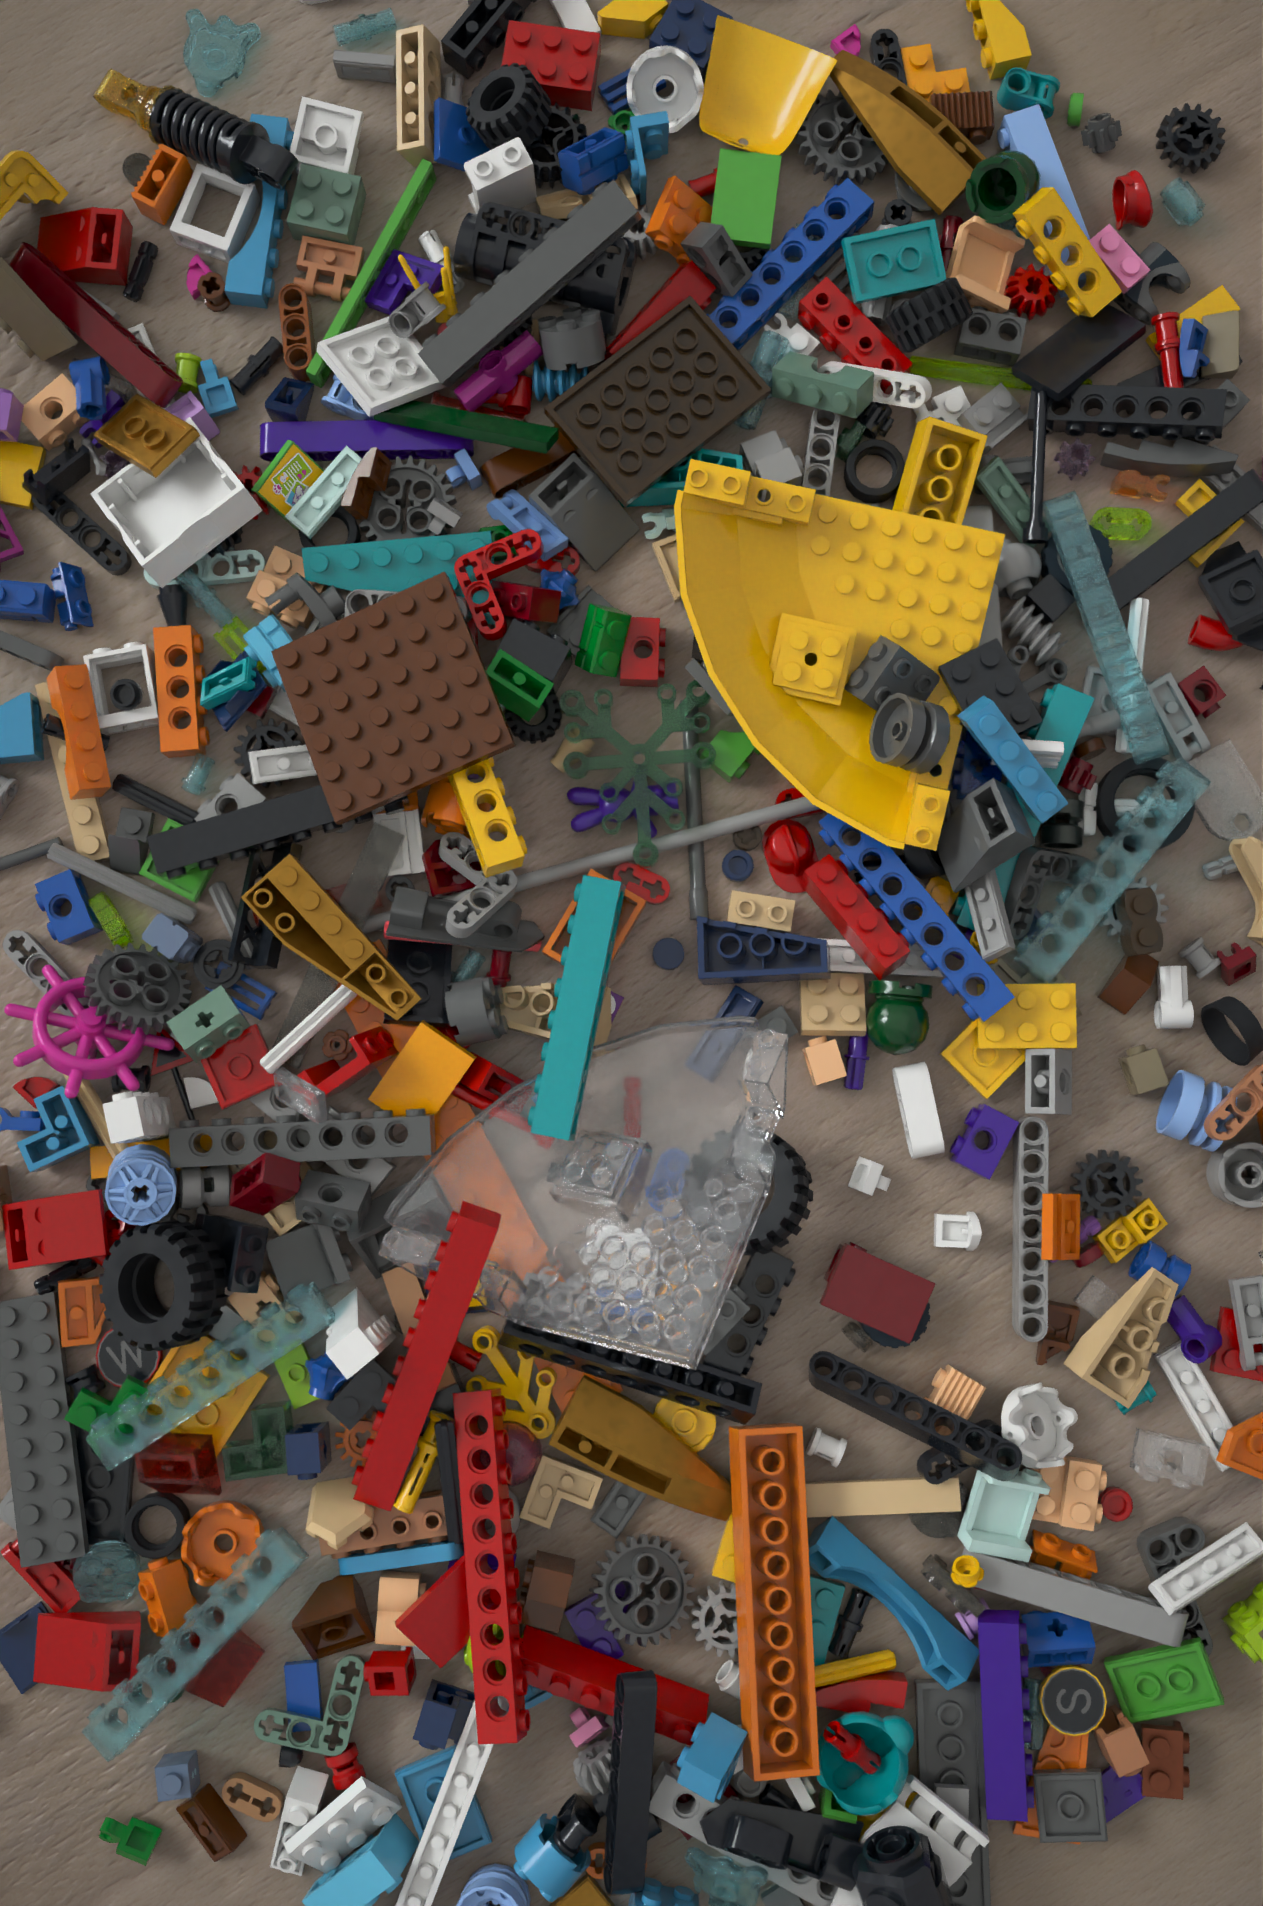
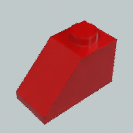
M470 1052L476 1058L459 1082L520 1114L535 1086L483 1057Z

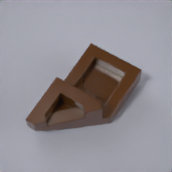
M1048 1300V1330L1045 1337L1038 1341L1037 1365H1044L1050 1357L1062 1350L1065 1352L1071 1348L1069 1343L1074 1339L1080 1314L1078 1306Z

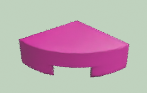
M856 24L831 41L830 48L836 55L845 50L859 57L861 34Z
M198 254L189 263L186 281L187 288L194 300L201 295L197 288L198 280L202 275L212 272Z

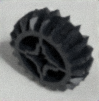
M557 102L551 108L552 111L548 117V124L542 129L540 136L536 137L529 146H525L533 162L534 175L539 188L542 187L544 182H549V186L552 189L555 181H559L563 185L561 171L563 170L559 164L558 153L587 137L586 126L580 124L578 113L571 115V110L568 106L560 111Z

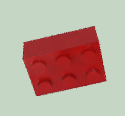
M509 20L501 66L506 64L510 66L512 63L526 66L548 95L552 106L557 102L559 107L568 106L573 109L592 111L601 57L600 33Z

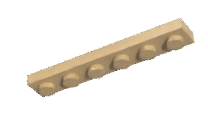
M47 682L36 684L35 688L43 720L48 713L60 718L58 712L52 709ZM47 735L76 852L97 863L109 860L108 833L99 797L70 800L64 770L66 764V741Z

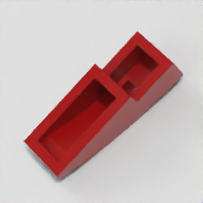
M884 1671L816 1687V1706L849 1713L869 1712L871 1703L904 1709L908 1681L903 1672Z

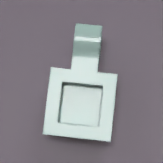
M674 507L662 509L661 513L649 512L641 516L643 523L649 521L655 523V527L652 530L644 531L647 539L657 538L666 527L667 530L673 529L676 532Z

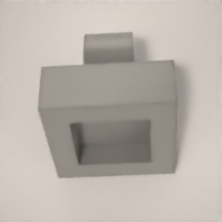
M436 496L427 509L428 512L435 515L427 529L439 535L446 523L454 528L463 513Z

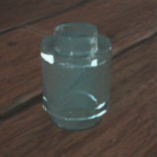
M1181 177L1169 183L1160 193V196L1163 198L1162 204L1179 226L1187 224L1190 227L1204 215L1202 210L1206 204L1188 181L1184 182Z

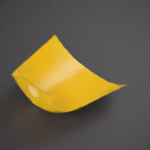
M717 15L704 82V92L700 105L699 125L701 130L718 140L750 152L772 155L782 154L799 131L837 60L790 40ZM746 139L748 145L742 144L738 140Z

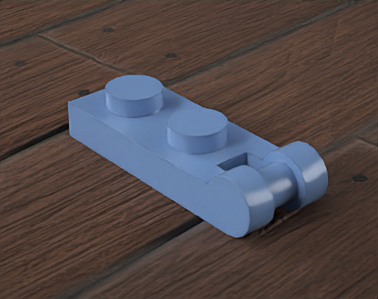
M511 489L503 494L502 499H494L487 504L486 508L491 518L494 520L499 519L513 533L531 529L539 534L544 546V551L540 558L544 562L568 547L569 538L516 490ZM526 541L525 544L530 549H533L530 541Z

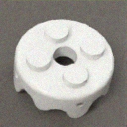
M666 45L647 50L633 63L628 74L626 84L628 105L635 116L667 111L669 133L679 131L697 115L700 109L704 83L699 67L687 52L677 47ZM662 79H668L674 85L673 92L667 97H662L656 92V85Z
M1042 1383L1020 1386L1011 1391L1003 1404L1001 1413L1002 1437L1019 1447L1022 1452L1021 1464L1032 1469L1065 1465L1063 1458L1074 1447L1073 1443L1067 1439V1430L1078 1420L1076 1411L1060 1402L1057 1389L1042 1387ZM1031 1421H1032L1033 1429L1035 1430V1434H1034V1432L1032 1431V1428H1031Z

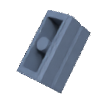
M163 913L157 914L142 934V940L156 948L165 957L183 964L189 963V961L193 963L198 949L203 944L202 937L188 929L179 920Z

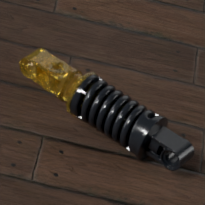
M109 69L93 95L94 99L110 112L120 114L135 121L141 129L149 133V138L153 143L157 145L164 144L194 161H198L211 169L226 174L240 184H250L258 178L272 187L282 190L298 164V159L289 150L281 145L270 143L269 135L262 125L256 122H248L237 115L230 114L226 110L193 97L172 85H166L162 89L157 86L147 87L123 76L116 70Z

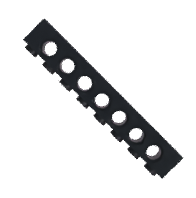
M512 1302L498 1341L499 1345L746 1425L755 1416L762 1383L524 1307L515 1302Z

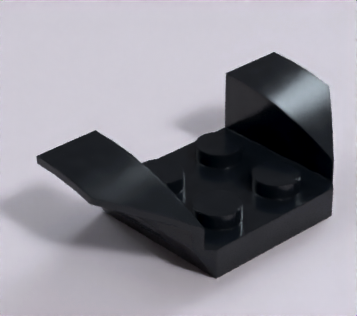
M1237 541L1216 550L1209 556L1202 575L1198 577V585L1227 633L1232 635V639L1263 651V558L1257 549L1246 553L1240 542Z

